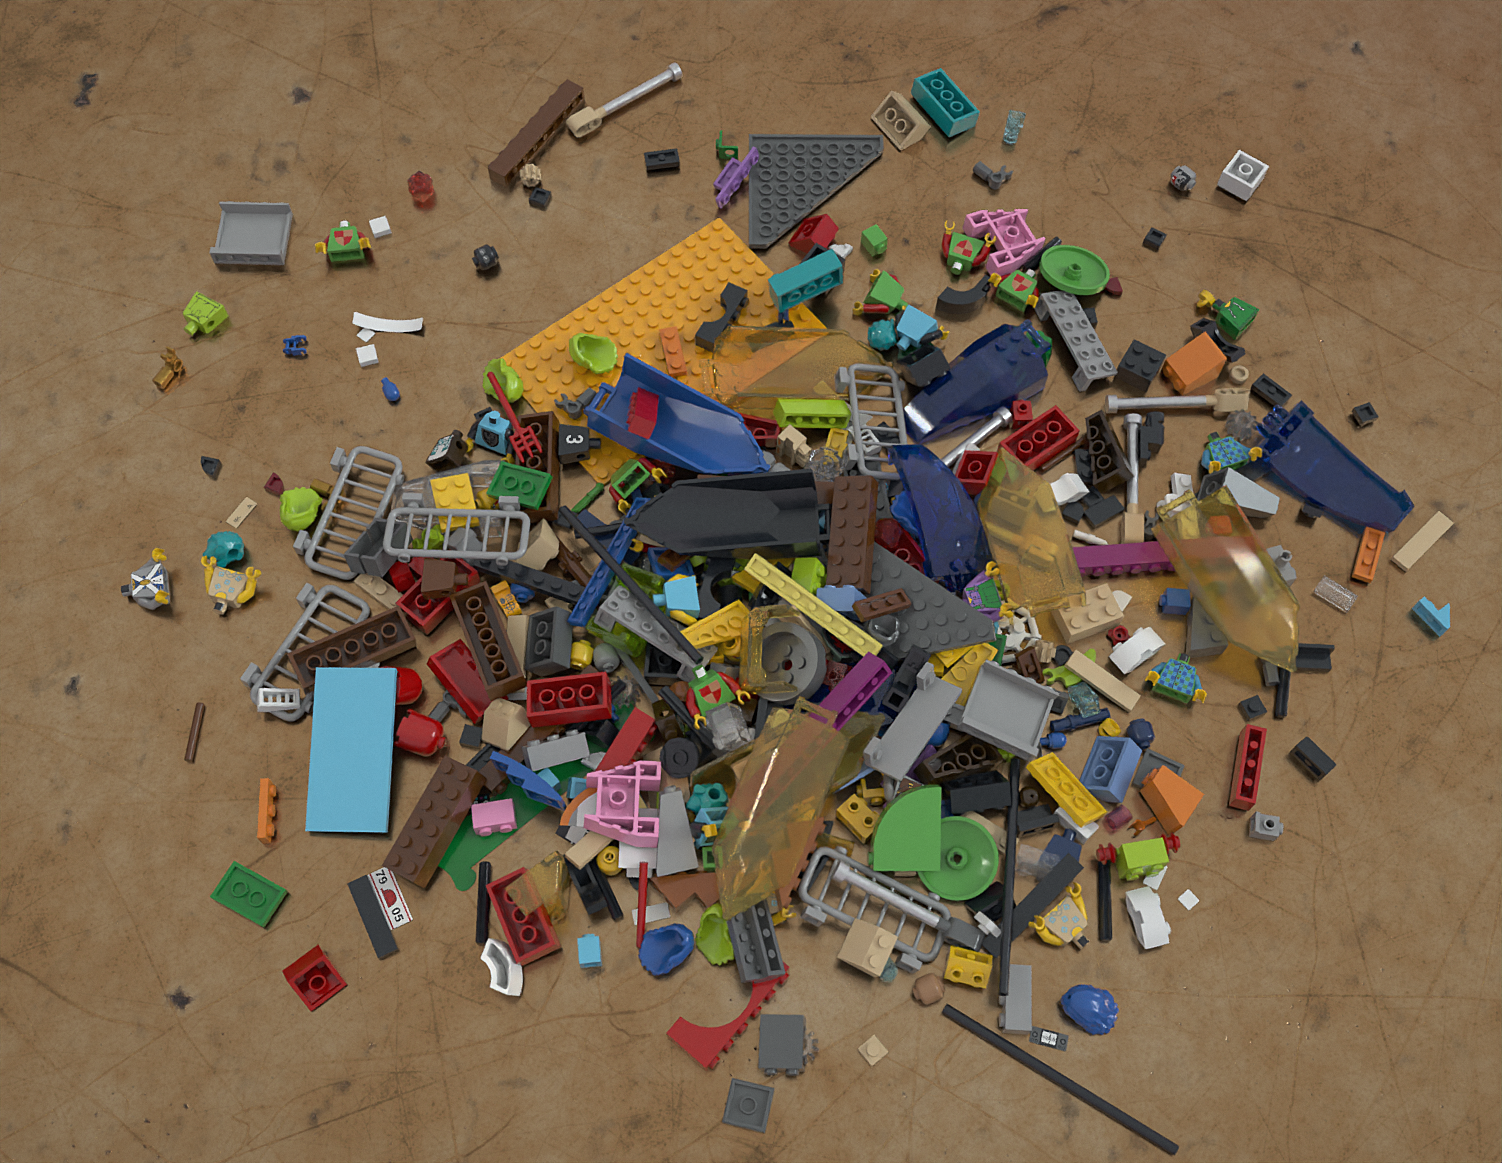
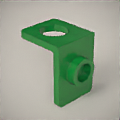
M720 130L719 139H716V149H719V158L738 159V146H722V130ZM732 150L734 154L728 155L725 151Z

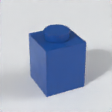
M1166 588L1165 592L1160 595L1159 601L1163 613L1186 615L1191 607L1190 590Z

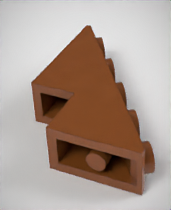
M824 817L785 823L782 831L786 848L772 850L767 856L779 911L782 908L787 909L792 900L789 894L792 889L796 891L801 880L797 877L800 871L805 872L809 860L806 858L809 853L813 854L818 844L815 842L816 836H821L826 827V824H823Z
M743 867L729 872L727 869L716 870L714 873H707L704 870L696 871L695 874L676 872L671 876L663 875L657 877V874H654L650 880L653 887L677 913L695 897L705 909L713 904H720L722 898L729 896L745 882L751 871L749 868Z

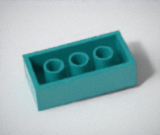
M941 68L914 79L911 90L912 96L948 137L975 127L980 111Z
M832 248L780 274L777 273L768 279L770 297L779 313L842 284L843 268Z

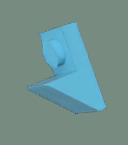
M1423 597L1412 608L1439 637L1450 628L1449 603L1438 611L1431 601Z

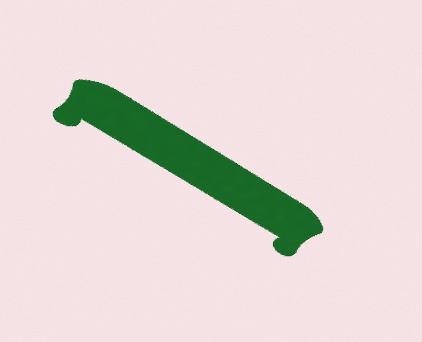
M630 702L614 704L615 713L620 718L616 723L607 719L619 730L622 729L634 710V706ZM587 740L589 754L606 753L608 749L601 748ZM583 758L548 767L560 781L561 788L557 791L560 796L567 791L570 777L583 778L592 771V769L581 764ZM543 769L536 770V771H533V772L536 773V774H538V773L541 772ZM510 782L507 789L495 798L491 797L490 802L512 798L515 805L517 828L507 833L498 831L492 832L488 836L476 835L471 813L463 820L438 866L450 875L458 890H468L476 880V873L471 867L548 805L528 798L521 786Z

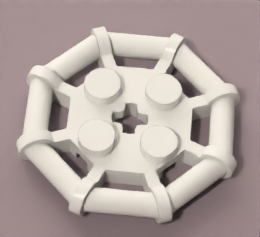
M1011 598L1001 601L1002 604L1009 603L1012 606V610L1024 616L1021 619L1014 615L1011 618L1004 616L1003 619L997 621L999 624L997 634L1002 633L1000 629H1007L1010 635L1005 634L1007 640L1004 652L1012 649V651L1015 650L1018 653L1023 650L1020 644L1024 639L1030 640L1025 648L1032 646V644L1035 645L1036 640H1041L1042 636L1039 634L1033 611L1027 610L1012 601ZM1027 621L1031 634L1025 632L1024 623ZM1003 654L1002 664L1016 661L1014 654Z

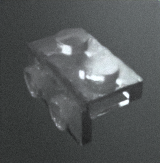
M1021 844L1015 860V870L1022 876L1031 875L1041 881L1060 862L1061 857Z

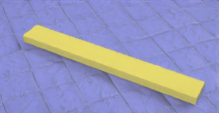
M757 553L753 555L744 568L745 571L789 603L795 605L797 609L863 657L868 651L876 656L883 647L880 642Z

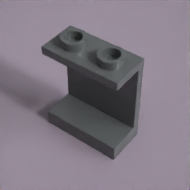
M761 1014L758 1068L764 1071L765 1075H777L778 1071L786 1072V1075L797 1076L799 1072H805V1067L803 1066L804 1028H806V1018L804 1015Z

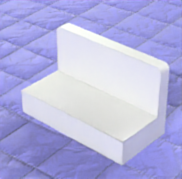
M1061 807L1054 813L1058 815L1059 823L1065 829L1068 828L1077 833L1075 838L1082 844L1099 828L1095 822L1080 828Z

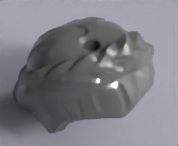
M884 615L868 620L864 624V632L880 642L883 647L890 646L898 639L900 622L895 616Z

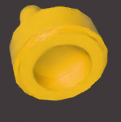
M1203 290L1198 294L1200 300L1197 302V307L1204 305L1211 307L1215 303V298L1209 291Z
M1110 718L1104 720L1098 728L1101 736L1117 737L1121 733L1119 725Z

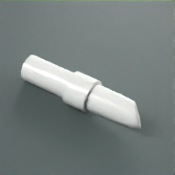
M1074 530L1072 537L1084 540L1089 544L1108 545L1106 540L1095 537V535Z

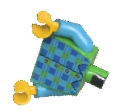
M1213 432L1207 436L1210 443L1207 444L1202 453L1201 465L1209 470V474L1227 467L1235 471L1244 466L1249 458L1252 461H1256L1257 456L1261 458L1262 449L1259 447L1252 449L1245 447L1231 436L1221 439L1218 432Z
M1179 653L1177 660L1169 658L1167 663L1161 662L1152 668L1144 681L1150 680L1153 682V691L1184 703H1188L1191 698L1192 701L1200 699L1204 703L1207 693L1202 689L1199 676L1196 674V668L1188 665L1190 657L1184 653Z

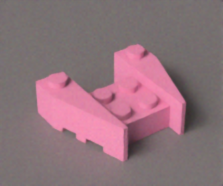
M1014 209V212H1004L1003 210L988 212V210H980L966 215L963 230L967 236L978 239L990 233L989 237L991 240L996 236L994 245L998 252L989 255L986 265L990 275L996 273L1003 276L1013 273L1042 249L1045 237L1035 239L1025 223L1028 213L1027 209Z
M637 761L633 762L632 765L624 767L623 765L616 766L612 770L587 773L586 788H597L596 815L584 814V828L635 847L657 848L659 818L638 817L639 790L659 791L661 762Z

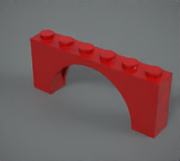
M783 962L786 973L783 976L761 983L752 982L750 1001L743 1013L732 1022L719 1027H701L686 1021L680 1016L667 1031V1037L705 1071L709 1067L713 1069L720 1061L718 1056L722 1051L727 1052L734 1044L732 1039L737 1033L741 1035L748 1027L746 1022L751 1016L755 1018L761 1012V1004L765 1000L769 1002L775 995L776 991L774 989L779 983L783 985L790 976L788 974L790 967Z

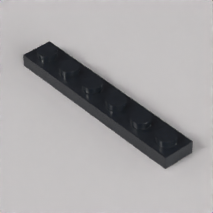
M475 559L472 564L473 568L477 571L575 606L586 588L508 560V564L505 566L498 565L494 559Z

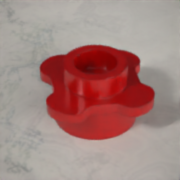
M1122 625L1108 631V636L1112 638L1114 646L1120 642L1124 643L1131 638L1128 635V630Z

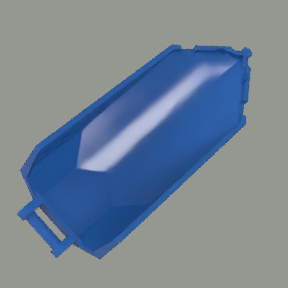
M628 353L624 356L621 376L615 388L602 382L599 386L600 390L590 405L586 406L583 410L584 414L588 416L587 427L635 453L702 474L768 472L770 469V464H767L764 460V454L754 436L744 425V419L741 414ZM638 387L659 395L656 425L649 439L629 432L628 424L626 423L629 411L628 406L630 404L629 399L632 392L636 393ZM610 394L600 411L596 410L604 395Z

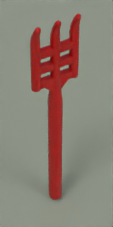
M488 372L487 377L515 429L514 435L509 436V440L518 458L524 463L522 452L526 450L529 456L533 458L531 447L535 445L538 451L542 453L541 445L531 426H527V428L520 427L493 372Z

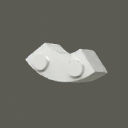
M1066 473L1056 482L1043 484L1038 487L1037 492L1032 497L1042 513L1048 514L1060 510L1059 506L1067 502H1076L1089 491L1078 474Z
M1140 627L1133 633V637L1122 644L1120 642L1112 649L1113 653L1109 657L1126 674L1132 672L1141 663L1155 655L1165 643L1151 627L1145 629Z
M1149 886L1125 892L1127 910L1133 920L1137 939L1143 947L1149 949L1168 944V934H1171V929L1168 922H1165L1158 894L1153 893Z
M488 938L480 959L487 963L491 971L490 987L506 995L520 996L523 983L521 965L516 963L511 948L507 943L502 940Z

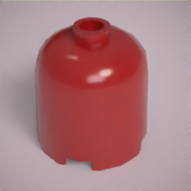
M380 667L397 669L395 706L412 704L419 698L423 686L420 675L415 670L407 667Z
M409 709V717H403L396 733L399 736V740L394 742V746L421 756H431L438 748L442 749L445 744L446 738L443 737V725L436 719Z

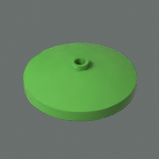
M1058 245L1051 247L1043 253L1040 261V271L1044 278L1058 289L1072 294L1091 295L1098 293L1106 287L1110 277L1108 266L1099 256L1077 246Z
M960 816L946 817L941 819L940 871L917 872L925 886L938 896L949 900H967L984 892L993 882L999 865L998 848L989 831L978 822ZM957 854L962 857L958 863L954 860V856Z

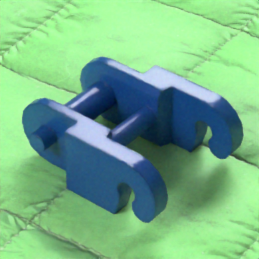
M297 335L284 339L283 343L286 344V348L283 349V353L293 354V356L301 355V352L306 354L305 348H296V344L301 342V339L303 341L307 340L306 336Z

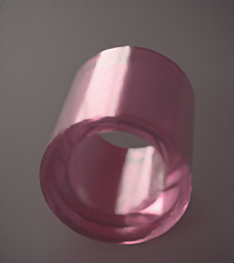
M1122 804L1105 815L1106 823L1114 831H1117L1133 819L1131 812Z

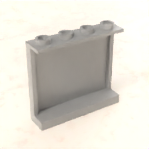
M219 202L222 214L215 247L210 248V255L214 263L284 265L293 216L289 203Z
M985 660L979 668L957 728L1031 762L1037 757L1039 751L1037 748L1053 702L1059 696V693L1049 686H1042L1036 683L1032 678L1019 675L1012 669L1003 668L995 661Z

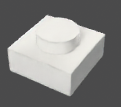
M980 911L976 914L974 918L980 923L978 927L986 935L991 933L997 938L1001 934V930Z

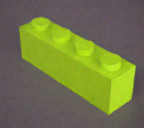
M778 398L773 411L779 427L791 425L797 428H846L852 415L844 400Z

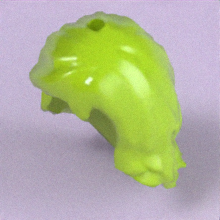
M578 333L569 340V353L572 359L580 366L590 369L594 374L608 373L617 364V348H615V344L608 337Z
M503 358L489 361L483 373L482 385L485 389L484 393L493 395L495 399L499 400L487 377L488 372H493L508 402L513 403L517 401L524 390L521 378L512 367L507 366Z
M295 487L294 490L284 491L280 495L281 505L279 509L282 524L289 530H305L317 516L318 506L323 499L311 488L306 489L302 487L299 489Z
M716 903L707 908L702 914L695 941L698 950L702 951L704 956L707 957L708 962H711V964L717 963L718 965H722L723 962L728 964V960H733L735 954L723 905Z

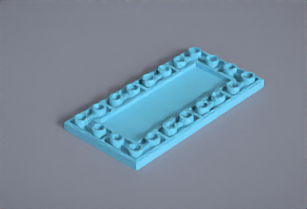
M316 667L305 831L388 833L397 680L396 668Z

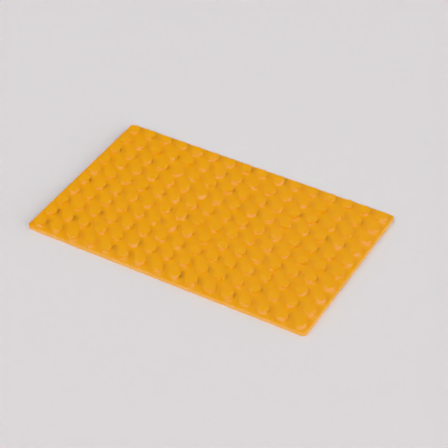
M717 218L501 358L505 360L507 366L512 367L523 381L524 390L521 396L536 413L553 411L560 424L587 427L588 416L584 414V409L581 410L582 415L578 419H572L563 408L556 407L554 400L563 401L561 393L567 395L568 400L576 402V399L589 387L598 393L602 382L615 388L621 376L626 353L669 375L659 329L677 326L687 375L672 378L722 405L826 335L828 329L803 303H800L788 309L789 321H792L794 325V332L781 341L752 352L744 335L776 321L778 323V310L770 297L768 279L774 273L722 219ZM728 282L748 290L747 298H749V302L746 308H742L738 321H734L730 334H726L721 348H717L716 352L712 353L695 345V334L703 322H713L723 317L725 310L720 305V295ZM578 333L608 337L615 344V348H617V364L608 373L594 374L590 369L580 366L572 359L569 353V340ZM610 394L604 395L596 410L600 411ZM589 428L590 438H601V449H590V459L578 462L596 483H603L605 486L611 481V476L629 459L637 460L647 456L635 453Z

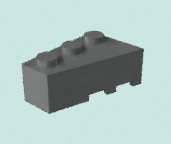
M1213 592L1194 594L1190 600L1191 607L1188 610L1187 616L1188 629L1185 654L1190 658L1222 654L1229 644Z

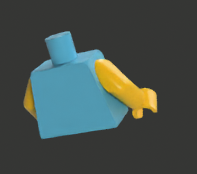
M676 574L664 583L663 594H654L652 596V600L657 606H665L666 616L688 626L698 622L696 618H698L700 611L697 586L699 584L696 583L695 575L689 577Z

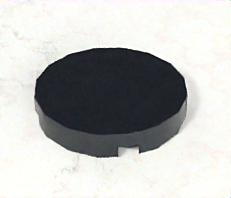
M678 737L670 739L662 747L659 759L661 767L668 775L681 779L689 777L696 772L700 765L701 756L698 747L693 741L688 738Z

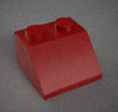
M828 214L806 218L788 244L807 254L816 243L827 249L839 228Z
M964 451L953 478V483L961 494L978 495L987 486L999 455L998 452Z
M319 944L282 970L289 985L310 1011L347 985Z

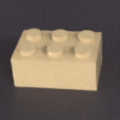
M1107 583L1055 601L1051 609V613L1067 644L1119 626L1124 618Z

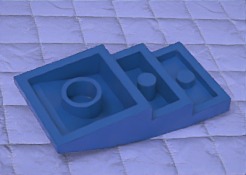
M495 751L492 752L490 759L495 768L506 772L511 783L521 786L528 798L563 811L566 810L567 806L563 798L545 780L517 761Z

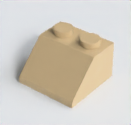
M542 519L529 532L527 551L523 557L515 560L516 563L541 571L550 558L556 557L559 552V540L546 520Z
M502 698L492 701L490 706L484 711L483 742L509 751L531 725L525 709L521 705Z
M855 918L837 958L873 977H879L898 936L881 927Z

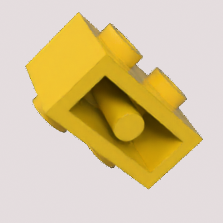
M853 794L836 810L835 816L865 844L872 838L875 824L880 815L876 811L872 812L862 797H857Z
M951 945L945 965L944 978L952 982H961L973 987L986 989L992 969V955Z

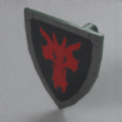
M823 628V639L831 649L830 652L834 655L830 666L836 668L842 658L851 657L850 653L854 649Z

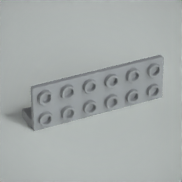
M1063 290L1041 294L1034 309L1041 321L1047 320L1051 315L1079 367L1072 376V379L1079 392L1086 391L1092 380L1115 376L1118 372L1075 295Z
M620 585L599 607L594 623L608 632H611L616 622L667 653L682 663L676 676L687 682L696 678L692 669L698 665H703L705 668L718 650L714 645L696 649L704 659L700 664H695L630 591ZM667 616L679 631L686 629V627Z
M929 662L925 663L916 676L918 688L882 739L873 737L863 751L865 765L899 782L902 781L962 693L961 688L936 677L934 665Z

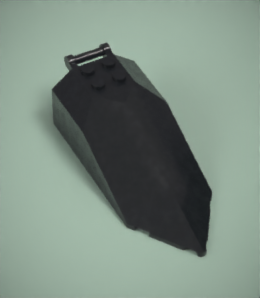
M801 469L679 480L671 485L672 487L662 494L660 492L638 508L633 516L624 519L626 526L664 545L679 555L751 560L753 555L757 553L765 560L819 556L820 543L829 544L832 504H818L813 470ZM821 512L825 515L826 533L820 535L819 513Z

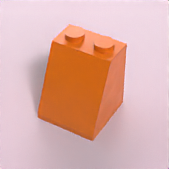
M1204 332L1168 357L1162 366L1163 374L1173 383L1174 388L1183 396L1218 378L1227 358L1210 336Z
M1164 765L1158 769L1154 768L1141 782L1144 786L1140 792L1168 835L1171 832L1175 833L1186 824L1204 796L1201 791Z

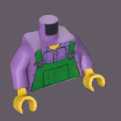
M989 562L986 565L987 571L983 570L966 585L962 595L963 599L961 600L990 618L993 622H997L1003 619L1004 616L1007 618L1013 617V612L1011 610L1007 611L1012 608L1009 603L1002 604L994 579L993 577L990 578V575H998L1000 570L995 568L991 571L996 563Z

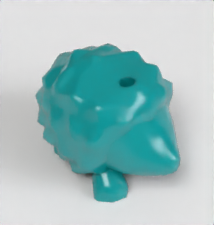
M883 319L876 321L868 328L867 339L872 348H877L880 351L888 350L899 342L895 331L894 319L890 321Z
M231 531L212 534L207 540V549L203 553V556H207L209 560L210 557L214 556L217 561L216 565L224 568L230 562L242 559L244 543L237 533Z
M719 783L696 784L692 795L686 803V808L693 811L697 816L701 808L727 807L729 802L727 792L722 784L720 785Z

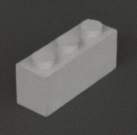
M577 729L566 731V735L561 737L558 734L547 736V740L542 742L539 739L527 742V746L522 747L526 767L532 771L590 756L585 732H578Z
M1010 964L1009 995L999 996V1004L1002 1005V1013L999 1014V1026L1002 1027V1033L1028 1035L1032 1031L1030 965Z

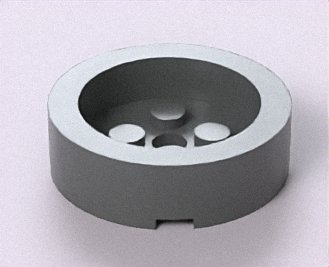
M790 622L771 624L754 636L746 650L744 658L746 680L757 695L773 703L784 706L802 703L816 693L825 678L827 670L825 666L826 651L821 641L812 632L797 624ZM791 660V669L785 670V662Z

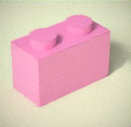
M512 798L471 806L473 828L476 835L488 836L492 832L498 831L507 833L517 828L515 805Z

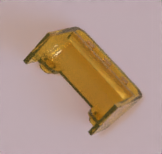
M787 604L759 606L752 609L742 619L739 686L742 688V691H746L749 694L797 691L798 687L785 681L767 682V673L761 668L762 630L769 618L800 616L799 611Z
M559 851L551 853L505 888L525 916L542 904H544L551 922L555 919L558 921L567 914L570 874L564 857Z

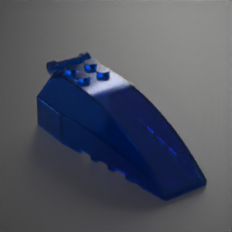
M1029 319L1019 326L1003 324L975 340L949 363L951 368L946 370L947 373L945 375L933 378L931 383L925 386L903 408L906 432L918 445L938 437L940 434L951 432L954 428L961 425L966 426L976 419L981 420L987 415L994 413L1000 407L1011 408L1012 401L1026 400L1045 388L1048 378L1041 355L1051 348V344L1040 336ZM1027 331L1040 347L1036 348L1023 332Z

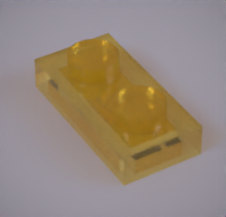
M822 833L821 836L817 835L815 842L818 843L817 849L829 847L835 850L836 846H840L847 850L846 856L850 858L852 856L855 845L853 841Z

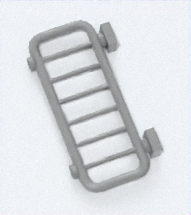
M857 363L850 365L848 370L846 367H839L834 376L835 391L843 393L846 386L849 387L855 444H848L842 454L844 470H852L854 464L857 463L859 471L864 476L872 475L875 479L887 480L908 478L911 468H914L915 458L909 457L901 398V391H904L905 382L899 381L897 372L887 366ZM854 372L886 373L891 376L892 383L855 380ZM855 383L893 387L894 398L857 395ZM857 398L895 402L896 413L858 410ZM859 413L897 417L898 429L860 425ZM861 429L899 432L900 444L862 441ZM863 444L901 448L902 460L866 457L863 453ZM864 460L903 463V472L871 471L865 467Z
M366 446L355 447L351 450L348 457L344 449L336 448L330 465L332 470L339 472L340 475L314 535L311 539L308 532L300 530L293 545L297 554L304 556L305 553V563L309 568L346 580L354 578L358 573L351 572V570L349 572L337 570L316 563L312 559L315 549L345 558L342 553L317 546L323 532L348 541H356L355 538L325 529L330 516L364 527L369 526L367 523L333 513L332 511L337 499L376 511L374 519H382L396 484L401 486L404 480V475L401 474L403 465L398 457ZM363 453L391 462L395 465L393 474L390 475L355 464L354 460L358 454ZM353 466L390 478L386 490L381 491L347 480L351 467ZM344 483L382 494L383 497L379 507L376 508L339 496Z
M403 493L402 501L404 507L396 508L389 513L383 540L385 552L391 556H398V560L404 563L409 562L410 557L494 559L498 565L505 566L508 564V560H517L525 555L529 538L530 518L526 513L520 511L521 507L518 496H499L500 510L425 508L422 493ZM399 515H409L404 549L391 547L395 519ZM413 515L429 516L423 549H408ZM433 516H448L443 550H427ZM452 516L467 517L462 551L447 550ZM471 517H487L482 551H466ZM490 518H506L501 552H486ZM510 518H518L523 522L520 547L516 552H505Z
M306 583L296 597L299 606L306 610L262 672L257 665L251 662L240 678L244 686L251 689L250 698L252 702L257 705L258 688H262L263 685L269 688H278L266 682L274 669L298 680L295 674L277 664L286 652H292L288 648L297 636L309 643L315 642L299 633L308 620L332 633L338 632L310 617L318 605L357 624L368 618L370 614L368 603L335 585H326L316 593L314 587ZM331 592L361 607L362 613L356 620L321 602V600L327 593ZM314 691L307 694L303 701L300 700V709H297L294 713H287L283 710L270 711V713L286 721H295L305 711L308 713L312 712Z
M836 846L835 850L829 847L816 849L799 884V896L802 901L808 904L803 909L800 918L818 927L824 923L827 914L850 926L855 919L841 912L852 884H847L837 909L822 902L831 881L832 873L839 860L850 864L854 872L857 873L859 871L871 877V881L875 882L877 880L891 887L890 890L892 892L897 890L909 896L908 900L911 902L915 899L927 905V910L931 911L933 908L939 911L944 919L949 920L951 917L948 908L939 902L940 896L937 894L928 893V896L878 871H873L872 868L846 856L847 850L840 846ZM827 855L835 859L817 900L808 895L807 887L820 857ZM867 892L856 917L859 920L870 896ZM886 902L876 924L878 927H880L889 905ZM903 912L897 927L896 936H899L907 916L905 912ZM924 922L921 923L913 947L899 940H896L894 948L904 952L897 957L894 965L912 974L920 970L921 961L930 962L936 959L944 942L942 939L943 932L938 931L932 950L929 953L917 950V945L926 925Z

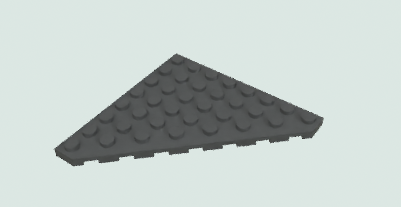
M749 134V152L753 147H756L759 154L758 162L749 170V248L769 247L880 156L884 149L883 135Z
M874 542L870 594L863 595L869 598L902 588L912 603L907 609L889 614L895 616L900 622L899 635L895 643L884 648L899 660H903L913 644L930 654L996 641L994 622L990 618ZM826 543L827 555H828V553H829V544ZM855 621V622L858 623L859 625H861L862 627H864V624H865L866 621H864V622ZM852 657L842 658L841 669L844 672L850 671L858 662Z

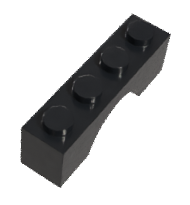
M728 282L720 295V305L724 308L725 314L716 321L702 323L695 334V345L712 353H715L717 348H721L726 334L729 335L732 330V324L734 321H738L742 308H746L748 305V290Z
M707 557L706 565H708L707 571L703 570L701 576L703 584L701 588H697L700 608L699 616L696 618L697 621L720 610L721 604L713 598L711 589L717 582L731 578L736 558Z

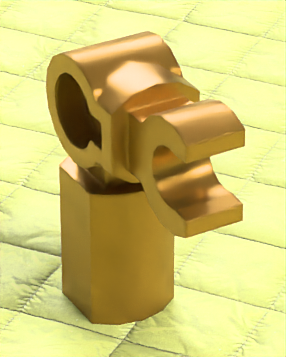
M168 346L166 347L167 354L160 355L161 359L165 361V366H162L152 379L153 383L162 389L172 379L174 371L178 372L183 365V361L175 355V350Z
M316 478L310 485L311 489L318 494L328 497V500L334 489L333 485ZM342 488L339 496L346 498L345 491ZM337 499L332 512L337 513L336 507L344 501ZM325 502L324 504H322V506H321L322 512H324L325 507H326V505H327L328 502Z

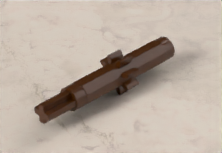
M558 538L559 552L556 557L561 561L558 563V566L565 574L570 572L581 586L586 587L592 576L580 563L583 559L575 550L571 553Z

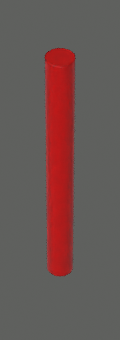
M644 861L639 864L636 947H641L644 939L643 935L645 934L648 862Z

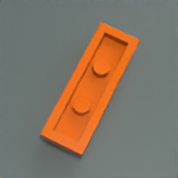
M677 326L659 329L669 376L687 375Z
M1370 527L1364 529L1352 573L1353 578L1368 583L1373 581L1385 532Z
M269 778L260 779L257 838L262 844L271 843V836H274L272 817L275 816L273 797L276 796V786Z

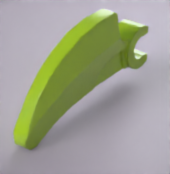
M1091 648L1083 655L1095 663L1096 651ZM1064 665L1055 669L1047 668L1042 671L1043 676H1051V678L1047 679V685L1060 680L1068 688L1083 681L1064 667Z

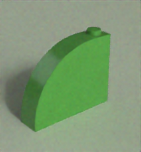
M924 785L909 789L894 798L884 808L873 830L871 852L867 853V864L871 865L873 871H940L941 787L939 785Z

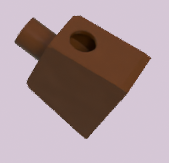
M424 558L421 593L424 600L450 597L449 595L456 593L457 585H468V574L458 573L456 563Z

